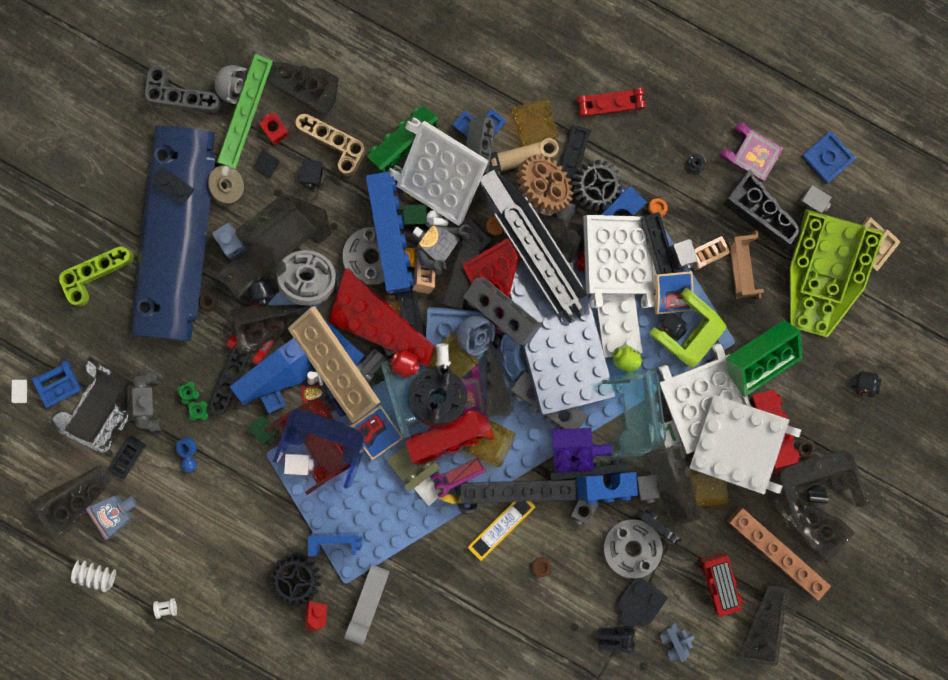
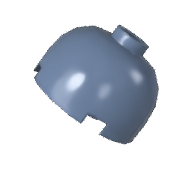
M478 315L470 316L459 325L456 334L457 342L465 352L473 356L480 355L489 348L486 346L489 341L493 342L496 332L495 326L484 317Z

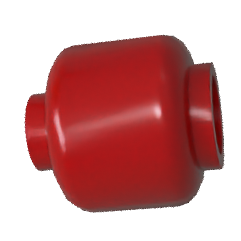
M405 349L399 352L396 351L389 363L391 371L403 378H408L411 374L415 376L420 367L417 364L418 357Z

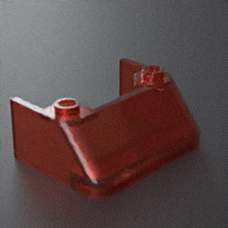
M313 399L283 415L265 429L268 432L280 426L283 432L289 436L298 433L315 459L318 466L313 469L312 476L317 484L305 491L306 495L337 477L358 461L353 447L326 405L320 399Z

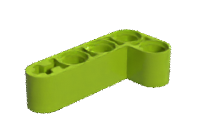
M120 246L63 271L60 274L59 281L69 303L77 306L87 304L89 294L85 284L131 264L134 259L132 251ZM122 252L126 254L124 260L120 259ZM108 259L109 266L103 269L102 262ZM90 267L92 272L86 277L85 269ZM73 275V276H74V281H73V283L68 284V283H67V278H68V276ZM80 292L82 295L81 300L76 302L75 294Z

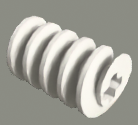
M77 560L71 574L72 583L75 584L79 581L81 586L85 584L87 588L94 586L95 590L101 588L102 592L110 590L115 580L116 569L109 574V567H106L102 572L101 565L94 569V563L86 567L87 561H83L79 565V560Z

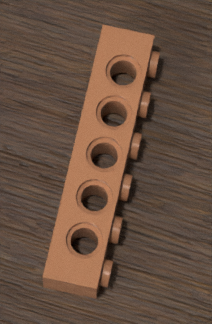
M738 507L726 520L727 523L812 598L819 601L831 587L743 508Z

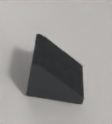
M262 150L254 168L271 178L280 161Z

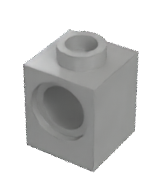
M811 185L807 188L798 204L810 211L826 213L831 205L829 201L832 197Z

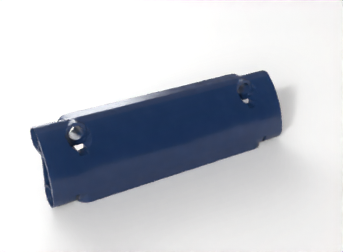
M155 126L153 150L149 157L132 304L134 314L131 335L191 341L193 324L187 323V321H195L198 313L211 199L208 178L214 170L215 155L210 152L213 150L214 132L185 127ZM158 151H160V152H162V153L164 154V160H163V161H161V160L158 159V157H157V152H158ZM172 153H175V159L171 160ZM162 166L195 189L184 205L151 182ZM142 302H144L147 306V309L144 313L141 312L139 309V306ZM154 305H158L157 312H154Z

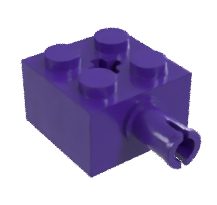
M591 428L552 430L555 473L594 471L593 459L595 456H613L612 443L600 445L592 443Z

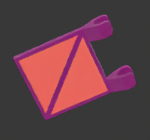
M476 458L444 474H433L430 478L431 480L439 479V482L434 484L435 490L443 488V491L438 493V497L442 498L451 488L486 471L479 458Z

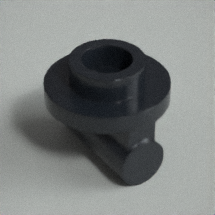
M815 484L807 490L808 502L828 503L827 489L822 487V485Z

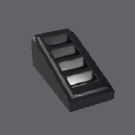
M129 436L126 438L108 470L124 480L147 445L134 436ZM125 451H128L134 456H130L129 454L125 453ZM122 457V458H124L125 460H127V461L130 462V463L128 464V463H126L125 461L121 460L120 458ZM118 463L126 468L125 471L116 466V464Z

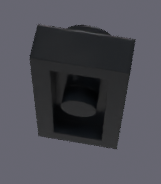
M163 166L151 180L153 184L182 205L185 204L195 190Z

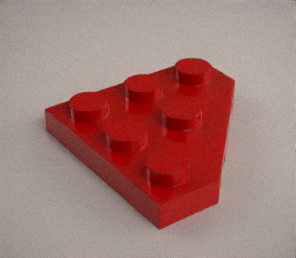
M509 238L462 264L471 284L475 278L484 277L509 297L520 255ZM485 296V302L489 304V299Z

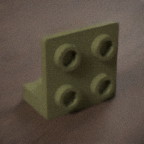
M407 445L387 460L404 482L409 492L441 468L436 460L421 465L412 463Z

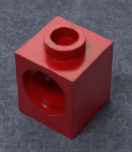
M276 113L265 115L261 119L262 122L259 123L274 145L290 135ZM271 124H278L276 131H269Z

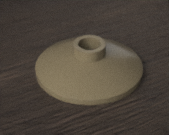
M219 166L210 173L208 188L211 195L217 201L229 204L237 201L242 196L244 182L236 169L229 166ZM221 183L225 185V189L222 188Z

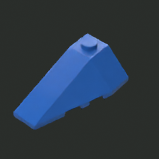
M293 338L229 388L242 403L287 387L299 385L307 379V374L314 372L305 352Z

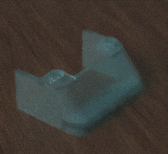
M645 369L631 373H621L602 380V384H612L613 390L617 394L622 393L627 430L623 431L620 435L619 443L621 449L613 452V457H641L663 445L666 440V431L656 370Z

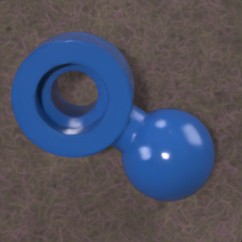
M185 437L177 442L176 450L184 458L181 462L182 470L190 473L197 466L196 461L191 457L196 452V444L191 438Z

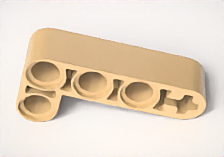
M308 114L299 115L296 118V126L299 131L342 153L338 162L341 174L347 177L354 175L365 155V148L362 142ZM308 121L309 125L313 127V131H312L311 127L306 126V125H305L304 128H303V126H302L301 123H302V122L306 123V122ZM320 129L327 130L325 136L320 137L317 135ZM338 137L344 139L341 145H335L334 141ZM354 146L361 147V151L358 154L351 152ZM345 163H351L352 168L349 171L342 169Z

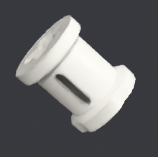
M174 598L166 602H154L153 608L156 619L165 615H177V605Z

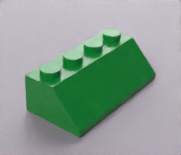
M425 106L414 109L410 114L411 117L407 120L412 121V118H416L421 123L426 121L435 128L439 127V118ZM405 120L396 126L397 130L394 133H388L378 147L375 145L368 151V160L380 173L388 172L390 168L393 169L411 150L416 134L405 128L407 124Z
M783 320L726 357L727 372L742 396L746 397L803 359L800 330Z

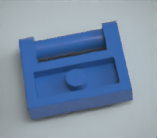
M68 360L61 362L60 366L40 376L32 377V381L46 408L82 391ZM63 372L66 373L67 376L46 387L43 386V382Z

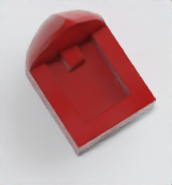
M310 601L306 604L304 627L308 631L314 632L326 625L327 604Z

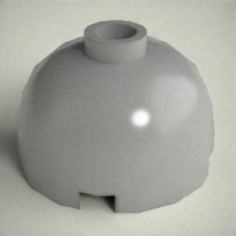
M236 65L223 67L214 78L216 94L222 100L236 104L247 75V69Z

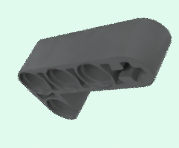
M154 66L148 71L145 96L153 105L206 113H217L221 110L222 102L216 94L168 87L169 77L161 67ZM158 73H162V78L158 81H155V75ZM154 92H159L157 99H152ZM178 94V99L175 102H171V96ZM197 97V102L189 104L190 98ZM214 100L216 103H213L211 106L207 103H211Z
M490 117L471 119L466 142L467 148L489 161L483 176L489 172L495 129L494 121ZM479 183L475 195L485 196Z

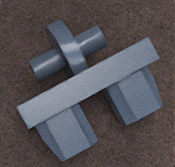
M676 623L670 624L668 629L660 634L662 643L673 642L674 648L667 651L670 660L680 659L681 662L686 661L690 655L688 649L693 648L691 641L695 639L694 635H687L685 629L679 631Z

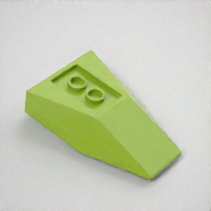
M805 209L800 227L801 231L798 235L790 265V324L799 330L828 337L864 291L884 233L875 228Z

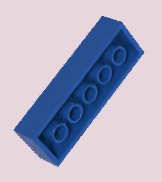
M389 172L366 175L386 291L388 295L411 291L410 286L414 285L412 273L407 271V267L410 266L408 253H404L403 249L407 247L405 234L400 232V229H404L401 214L397 215L400 205L398 196H394L393 191H397L394 176L390 177Z

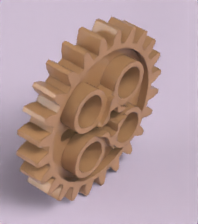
M536 154L525 159L518 168L519 172L516 176L519 177L517 183L521 184L519 190H524L525 193L522 196L528 197V203L533 202V208L539 206L540 212L544 209L547 214L550 212L553 214L557 211L561 212L572 201L571 196L573 192L570 189L573 186L568 184L571 179L565 177L567 172L561 171L562 166H556L557 161L552 163L550 157L545 160L544 155L538 157Z

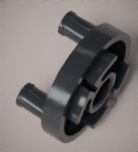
M445 364L440 365L438 369H430L420 373L412 381L408 391V405L411 413L420 422L433 427H443L457 421L464 413L467 403V390L464 383L457 375L450 372L451 369L448 365L445 369ZM433 394H441L445 401L440 404L436 400V403H434L435 399L430 400V397Z

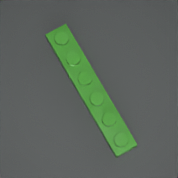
M253 54L216 161L217 163L236 169L273 62L272 60Z

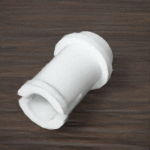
M448 344L436 345L437 362H435V365L437 367L445 364L444 368L446 369V366L451 364V361H449Z

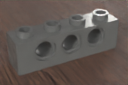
M484 277L475 278L463 296L471 307L481 311L484 318L493 321L500 331L509 334L512 337V341L518 345L530 343L542 326L540 322ZM485 296L488 297L489 304H486ZM500 308H501V309L503 310V312H504L503 317H502V316L500 315V313H499V309H500ZM514 320L519 324L518 329L514 326Z
M524 371L510 391L513 392L512 396L519 402L524 400L529 403L528 408L537 414L539 411L537 399H529L527 397V390L533 388L531 377ZM575 407L564 410L569 415L568 420L565 422L560 421L558 418L560 411L546 414L543 419L552 425L554 422L561 426L560 429H576L581 427L588 416Z

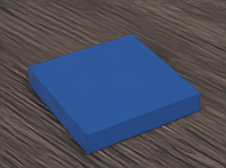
M831 130L801 156L826 184L856 159Z

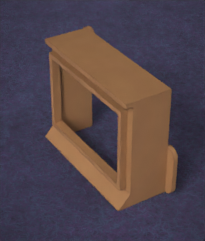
M754 231L752 235L734 237L735 240L729 242L736 299L755 296V299L758 300L761 299V294L764 293V289L755 290L749 250V243L758 239V231Z

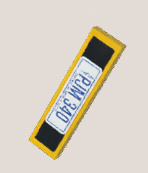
M531 501L512 502L468 548L482 561L536 506Z

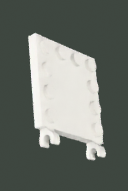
M412 118V121H407L405 128L415 133L416 137L403 170L395 165L393 169L390 168L388 171L390 177L394 176V179L398 181V188L459 226L465 218L489 161L426 121L421 123L418 119Z
M583 216L586 294H591L590 308L603 307L602 294H643L641 308L654 307L653 295L656 294L654 275H657L641 218L636 216Z
M719 343L712 346L717 359L671 376L666 364L658 367L663 377V380L658 383L686 454L696 450L714 395L751 407L748 397L742 396L728 374L726 357L730 354L725 355L723 347Z
M714 395L690 469L765 494L767 489L780 493L782 485L770 482V478L785 433L799 437L801 430L788 426L789 419Z

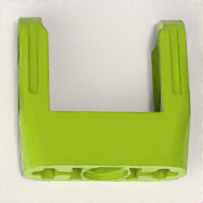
M685 288L680 294L683 301L703 317L702 321L681 346L665 332H661L655 327L652 328L649 334L672 355L690 368H693L722 335L727 325L697 295Z

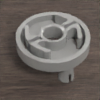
M375 227L363 228L353 233L346 241L343 249L345 269L349 268L366 285H378L385 282ZM369 250H376L379 253V259L374 264H369L365 261V254Z
M309 250L297 251L285 257L278 267V288L286 299L295 304L308 306L326 301L335 286L336 275L334 267L320 253ZM310 273L314 277L309 281H305L299 275Z
M625 520L616 524L608 532L604 541L605 559L608 565L621 576L627 578L644 577L658 566L662 557V542L656 530L646 522ZM630 541H636L640 546V552L636 556H629L625 551L626 544Z

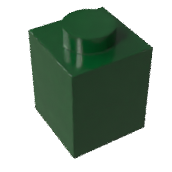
M426 204L403 205V210H400V214L405 227L427 226Z
M265 415L260 416L248 427L262 445H271L278 439L276 435L280 433Z

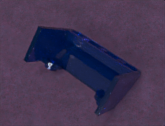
M298 408L292 410L288 416L273 462L279 463L283 461L289 443L301 445L307 440L310 433L345 446L342 458L345 463L351 466L343 488L348 489L351 487L362 458L365 442L364 433L360 429L305 409Z

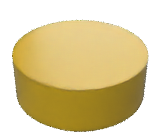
M447 493L442 498L438 497L452 504L457 502V496Z

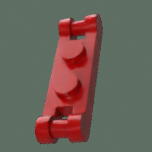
M644 88L576 97L580 108L578 115L579 117L644 109L646 108V102L643 101ZM630 97H635L636 103H631ZM587 103H592V109H587Z

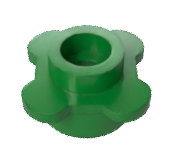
M188 382L177 389V393L182 398V403L188 404L191 400L198 399L200 396L193 382Z
M205 401L189 403L190 420L195 421L200 418L206 420L208 418L206 413L208 405Z

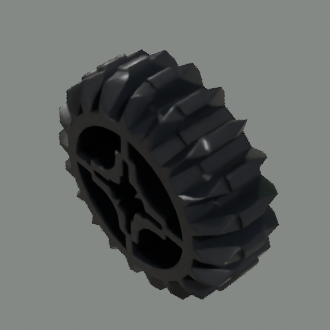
M293 553L290 555V560L287 556H284V563L278 560L277 564L279 567H272V570L276 573H271L269 577L275 578V580L270 581L269 585L276 586L271 590L272 593L279 592L275 596L276 599L280 598V596L284 597L281 603L284 604L288 599L289 606H292L294 601L296 606H300V600L307 604V597L313 600L314 595L312 593L318 594L319 590L315 586L320 587L322 583L316 580L321 579L322 575H315L320 568H312L316 563L315 561H312L310 564L307 563L310 557L307 556L303 561L302 554H299L296 559ZM295 564L292 574H281L286 566ZM301 566L309 572L311 580L302 575ZM295 575L298 576V579H300L301 581L298 582L296 585L293 584V581H291L290 579L293 578ZM280 580L289 585L290 594L283 589ZM298 586H310L306 593L296 595Z

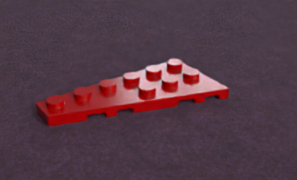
M349 268L345 269L329 317V323L394 352L405 349L416 355L418 362L426 366L430 365L436 348L420 332L413 329L407 320L402 319L396 313L397 311L376 292L371 291L365 282L361 279L359 280Z

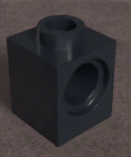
M303 158L299 181L301 184H304L305 188L315 189V186H321L323 162Z

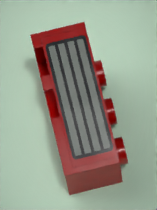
M720 552L700 558L699 561L716 615L721 617L741 611L740 605L743 602L736 590L737 583L731 571L729 557Z

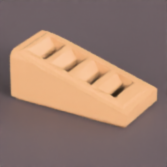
M722 236L694 249L698 261L692 264L693 270L696 271L731 253ZM716 243L718 244L722 253L718 252L715 246ZM708 247L711 248L713 254L715 255L714 257L712 256ZM702 250L704 251L708 260H706L701 252Z
M416 255L412 290L430 294L435 288V270L421 269L422 266Z

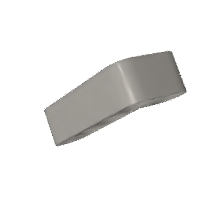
M371 565L344 639L363 646L386 584L389 570Z

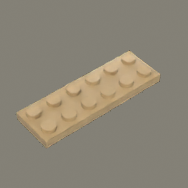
M315 306L308 309L288 327V330L305 352L307 358L352 423L358 421L380 403L376 394Z

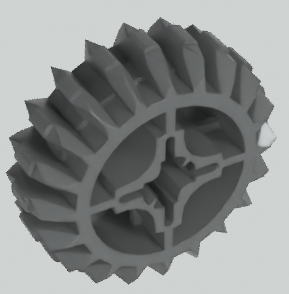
M597 159L595 163L593 160H589L588 164L583 163L582 168L576 169L578 174L573 175V178L577 181L571 183L572 186H576V189L572 190V192L578 193V196L575 197L576 200L582 199L580 202L581 206L587 203L586 209L588 210L592 206L594 211H598L599 207L602 211L606 210V204L608 203L611 206L612 202L617 200L616 195L622 194L617 190L623 188L622 184H618L622 177H616L619 171H612L614 168L613 164L607 167L608 161L606 160L602 164L600 159ZM597 170L603 172L608 179H603L600 173H597ZM590 171V181L588 185L584 186L585 176ZM594 183H604L603 185H600V187H590L594 185ZM610 185L609 194L604 199L605 187ZM586 191H591L597 197V200L589 197Z

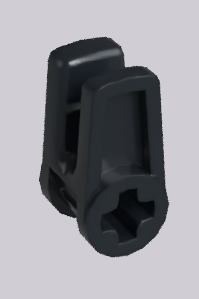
M630 626L598 628V649L622 652L633 651L635 649V643L633 642V637L635 636L634 628Z

